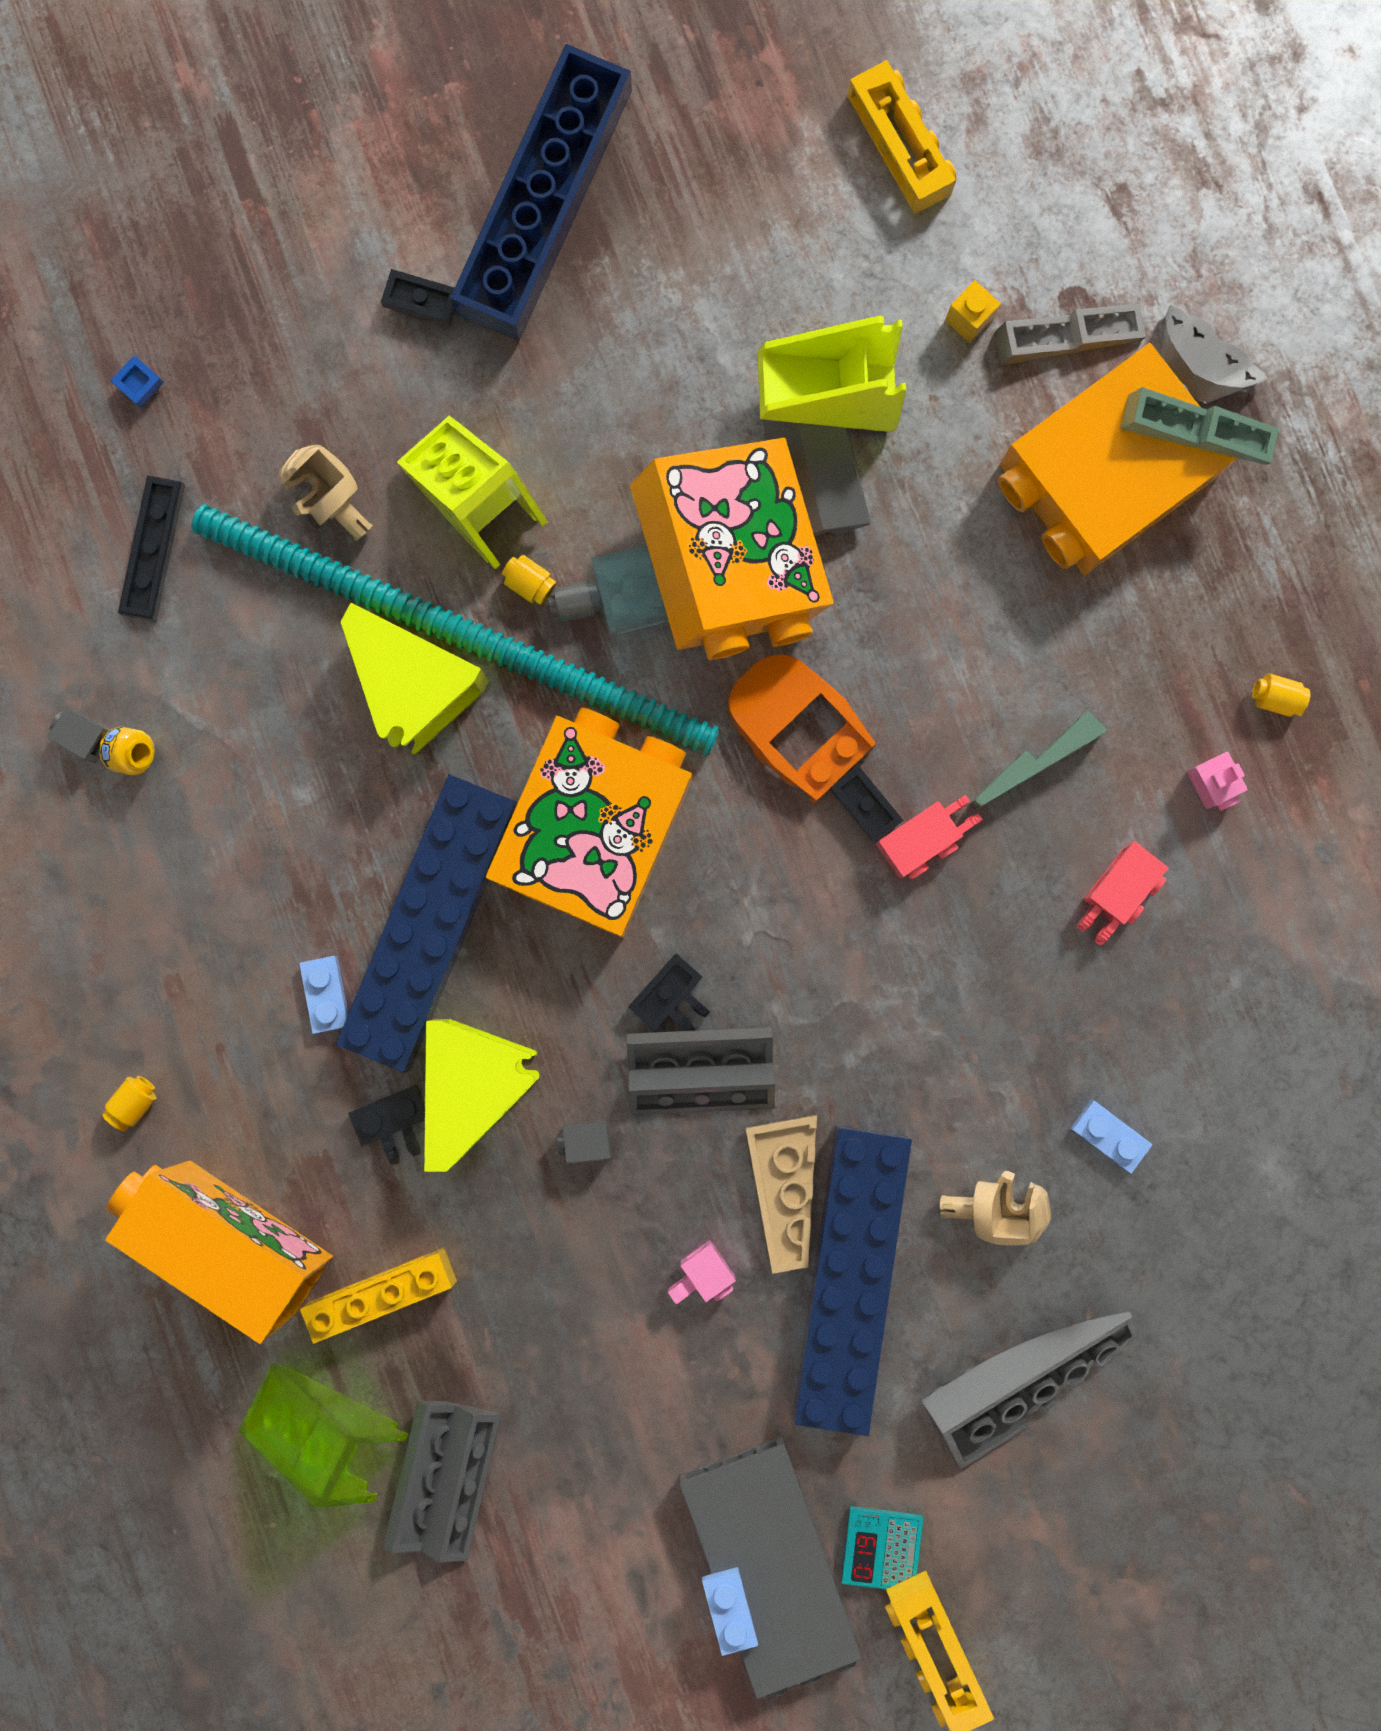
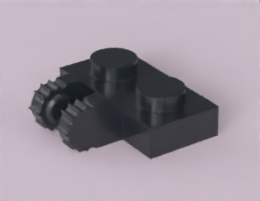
M677 953L628 1006L654 1031L668 1016L685 1031L695 1030L693 1024L686 1017H682L674 1010L683 999L700 1016L706 1018L710 1013L705 1006L689 993L703 977Z
M418 1085L348 1113L361 1147L381 1139L382 1147L390 1164L395 1165L399 1163L400 1159L391 1134L401 1130L408 1152L413 1157L421 1154L420 1146L412 1128L413 1125L425 1121V1102Z

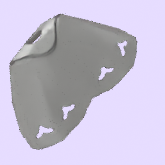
M1169 305L1165 318L1161 357L1196 401L1199 400L1207 404L1267 380L1264 373L1252 363L1242 349L1235 344L1219 341L1213 328L1206 321L1198 316L1189 315L1178 307ZM1172 315L1176 320H1181L1183 323L1174 325ZM1195 327L1198 333L1203 334L1204 338L1193 337V328ZM1226 354H1229L1231 359L1237 360L1238 363L1228 365ZM1245 372H1249V373H1250V377H1254V378H1256V380H1253V379L1245 380V378H1246Z

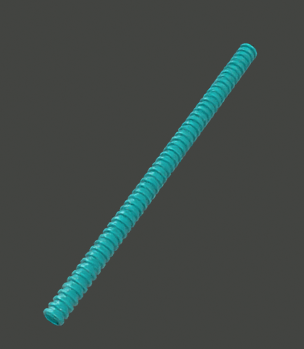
M202 504L193 516L191 526L194 534L199 535L202 533V536L206 539L212 537L215 543L222 542L226 548L232 546L234 551H243V554L247 557L253 555L256 561L263 559L265 565L273 564V567L277 570L283 568L286 574L293 572L295 578L300 579L304 577L305 582L311 583L313 581L314 585L318 588L323 585L327 592L334 590L335 595L341 596L343 594L346 600L354 599L357 605L364 603L366 609L375 608L376 613L381 614L384 612L385 616L389 619L394 616L398 623L405 621L406 626L412 627L414 625L419 632L426 630V635L428 636L435 634L437 640L446 639V643L449 645L456 643L458 649L461 650L465 647L467 648V653L472 654L476 652L477 657L483 658L485 656L490 663L495 660L499 667L506 665L508 666L507 669L511 672L514 669L518 670V675L523 676L527 674L529 680L536 678L539 684L547 683L549 684L548 687L552 690L557 687L561 694H564L566 691L569 693V697L574 698L577 696L582 703L589 701V706L591 707L595 705L600 706V711L604 712L607 709L610 711V715L615 716L618 714L623 721L626 718L630 719V724L632 725L639 723L641 724L640 727L644 730L646 727L651 728V733L653 734L660 732L662 738L669 736L674 743L677 740L682 742L681 746L683 747L690 745L694 752L699 749L702 751V755L707 756L715 744L719 734V727L716 725L711 728L708 726V722L700 723L695 716L690 719L686 712H683L681 715L677 713V708L670 710L665 703L658 705L656 699L647 700V695L642 694L640 697L635 690L628 692L626 691L627 687L624 685L619 688L616 686L615 681L608 683L603 676L600 679L596 678V673L594 672L587 674L585 668L581 667L578 670L573 663L566 665L565 660L562 658L557 661L553 654L546 656L545 651L539 650L537 652L532 645L528 648L525 647L523 641L516 643L514 642L515 639L511 636L504 638V633L502 632L495 634L493 628L489 627L486 630L483 624L478 623L475 625L474 621L470 618L465 621L461 614L454 616L453 611L447 610L445 612L440 605L433 607V602L431 601L424 603L422 597L413 598V594L410 592L403 594V590L399 587L394 590L392 584L387 583L383 585L382 580L376 579L374 581L369 574L362 576L360 570L353 572L352 567L348 565L342 567V563L339 561L332 563L330 557L322 558L321 553L318 552L312 554L309 548L302 550V546L298 543L292 545V542L288 539L282 541L281 536L277 534L271 536V532L268 530L261 532L259 526L251 527V524L247 521L241 523V519L238 517L231 519L229 513L221 514V511L217 508L211 510L208 504Z

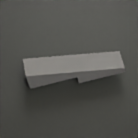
M1139 304L1076 309L1070 315L1005 321L994 332L1001 366L1137 342L1146 338Z

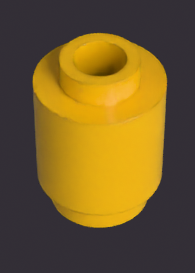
M525 555L520 556L518 559L512 557L502 571V575L506 577L504 585L532 604L536 602L542 606L552 594L553 588L557 585V582L551 578L552 574Z
M1267 673L1263 679L1259 678L1255 682L1252 698L1255 699L1257 708L1288 717L1293 715L1301 716L1308 706L1310 689L1305 688L1301 682Z
M137 1076L135 1079L127 1077L105 1104L106 1110L102 1114L103 1118L110 1125L123 1132H126L130 1126L134 1127L157 1099L153 1093L155 1090L154 1085L141 1076Z

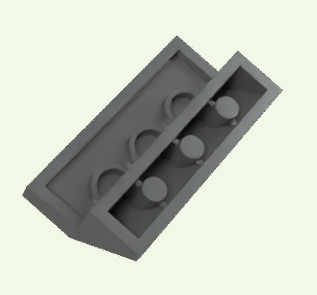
M762 419L767 440L786 439L814 537L826 532L841 535L871 524L848 428Z
M772 1027L626 1034L631 1115L775 1109Z
M449 1401L417 1402L383 1546L384 1549L391 1553L423 1552L437 1562L468 1560L501 1418L500 1414Z

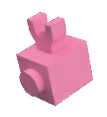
M1228 751L1186 771L1205 809L1218 806L1219 810L1222 811L1240 802L1237 795L1248 790L1242 779L1245 775L1239 763L1234 764Z
M709 1240L680 1261V1266L687 1276L668 1288V1294L675 1304H678L697 1289L705 1302L711 1298H714L717 1302L733 1291L734 1288L731 1284L736 1281V1278L714 1244Z

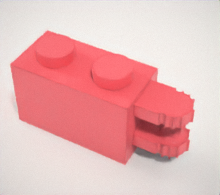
M966 795L945 809L937 801L875 844L899 879L908 875L912 880L929 869L925 863L935 855H938L942 860L957 850L959 847L955 842L963 837L962 834L983 820L979 814L971 815L964 820L963 824L956 827L949 815L967 806L970 800Z
M1136 841L1125 844L1083 898L1091 907L1078 922L1077 928L1082 932L1085 931L1101 913L1108 921L1096 934L1095 942L1100 946L1103 945L1119 925H1125L1126 922L1132 924L1144 910L1141 903L1148 894L1154 896L1166 882L1163 875L1169 867Z

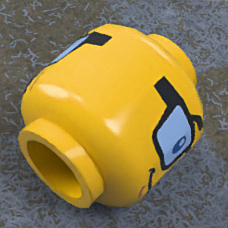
M120 726L109 730L100 741V760L112 772L132 776L142 774L150 767L154 760V743L150 736L142 730Z

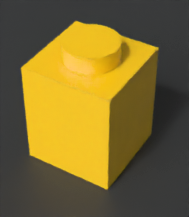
M974 280L950 305L945 321L971 344L995 318L1001 303Z

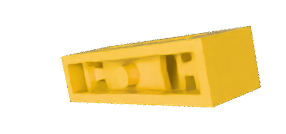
M888 60L850 79L847 97L914 214L951 196L957 178L955 168L950 160H944L939 151V142L935 133L931 129L927 130L924 125L918 103L915 100L909 99L905 92V83L898 70L893 71ZM889 105L894 111L893 119L917 160V162L913 163V170L909 164L911 157L886 115L889 113Z
M443 1247L309 1301L300 1308V1311L314 1344L451 1289L457 1280Z
M927 1571L886 1589L891 1603L886 1605L885 1608L894 1628L901 1625L906 1637L900 1640L909 1660L912 1661L917 1658L921 1670L917 1671L916 1675L924 1693L932 1692L937 1701L931 1707L940 1727L948 1725L950 1731H971L994 1720ZM930 1607H932L935 1613L931 1615V1618L958 1677L946 1682L951 1694L949 1697L945 1696L947 1690L917 1626L918 1623L922 1631L933 1625L927 1611ZM915 1617L917 1623L912 1625L910 1620ZM967 1684L970 1690L964 1691L962 1686Z

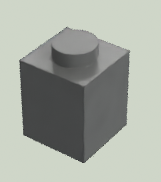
M66 707L63 712H59L52 720L50 725L51 732L47 738L84 760L96 764L100 758V741L109 730Z
M608 1119L565 1124L562 1127L563 1133L557 1134L559 1156L566 1155V1164L610 1159L612 1156Z

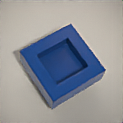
M135 355L110 380L139 408L164 383L160 377Z

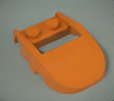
M772 655L759 660L736 681L729 693L727 700L728 716L738 734L746 740L753 750V755L762 764H766L776 772L790 786L794 784L809 795L810 798L808 800L813 804L876 745L846 699L803 662L792 656ZM821 694L847 723L796 771L769 742Z

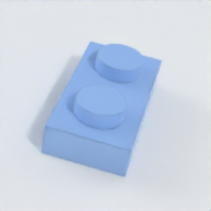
M338 956L299 963L312 1033L316 1034L343 1028L348 1016V1009Z
M1090 1100L1070 1128L1131 1174L1153 1145L1094 1100Z
M738 1567L703 1576L702 1583L722 1656L758 1646L755 1628Z

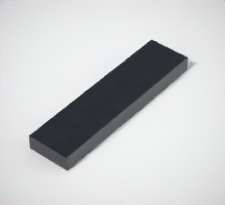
M147 475L118 613L122 616L157 621L185 484L181 481Z

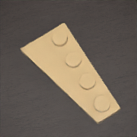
M817 1115L746 1127L772 1274L807 1268L809 1263Z

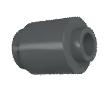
M586 581L556 587L553 588L554 595L548 597L552 618L559 617L561 623L594 616V612L602 610L596 582L587 584Z

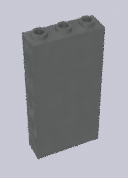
M783 1436L680 1474V1486L711 1573L714 1574L735 1567L739 1569L758 1640V1646L742 1650L740 1653L756 1698L759 1699L764 1696L768 1699L776 1698L785 1693L788 1687L799 1683L801 1685L813 1684L821 1678L822 1674L833 1670L836 1672L847 1671L853 1668L857 1661L862 1660L859 1645Z

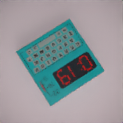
M849 1506L841 1583L888 1589L917 1575L923 1516L921 1514Z

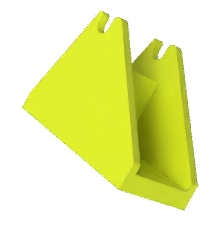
M875 316L764 342L757 351L760 419L893 432L898 427L906 394V383H901L895 387L894 369L903 328L902 320H897L892 325H884V317Z
M450 415L397 461L398 465L413 483L494 569L498 568L500 563L478 532L514 500L534 521L537 520L542 527L548 523L510 463Z
M350 603L341 620V625L377 733L381 738H387L390 746L393 748L399 747L400 744L407 746L414 739L415 744L411 753L417 755L484 693L489 683L481 668L353 603Z
M452 1019L426 1021L424 1172H447L539 1079L540 1074L537 1070H527L522 1065L523 1059H530L532 1056L537 1055L536 1050Z

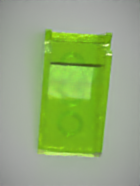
M274 1364L271 1365L239 1429V1432L312 1506L321 1508L375 1502L378 1494L367 1491L369 1483L346 1472L359 1444L405 1441L408 1436L407 1432L397 1430L399 1424L396 1421L288 1367Z

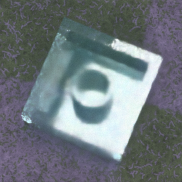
M647 545L591 558L610 636L669 622Z

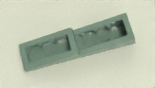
M1144 387L1128 395L1120 428L1264 465L1272 462L1279 432L1277 427L1217 406L1205 409Z
M1089 711L1085 712L1036 759L1027 750L1021 753L970 804L975 809L980 808L1105 734L1108 730Z

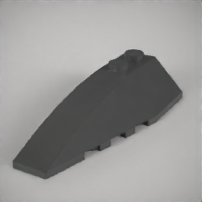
M1129 1312L1084 1321L1046 1333L1016 1345L976 1367L966 1369L960 1377L945 1386L934 1389L929 1396L922 1399L921 1401L931 1421L960 1470L1022 1432L1032 1424L1028 1418L1043 1406L1048 1411L1058 1403L1055 1396L1065 1387L1072 1385L1076 1388L1085 1381L1090 1370L1089 1368L1096 1363L1099 1366H1103L1139 1337L1133 1317Z

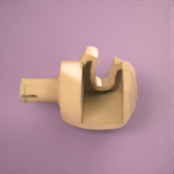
M312 445L294 451L279 470V481L284 485L285 491L298 486L303 481L310 483L312 486V491L292 506L296 516L311 514L319 526L328 518L331 520L335 518L354 537L355 541H358L373 526L350 504V497L358 490L351 473L339 459L321 445Z
M1005 1171L997 1183L978 1181L973 1197L942 1195L940 1199V1209L943 1210L940 1212L942 1219H972L978 1238L996 1245L1005 1246L1036 1243L1051 1220V1209L1046 1190L1032 1182L1029 1184L1025 1203H1015L1012 1195L1015 1174L1009 1171Z

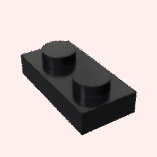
M391 269L381 304L385 308L450 327L455 312L450 297L455 287Z
M859 765L830 787V791L874 844L904 821Z

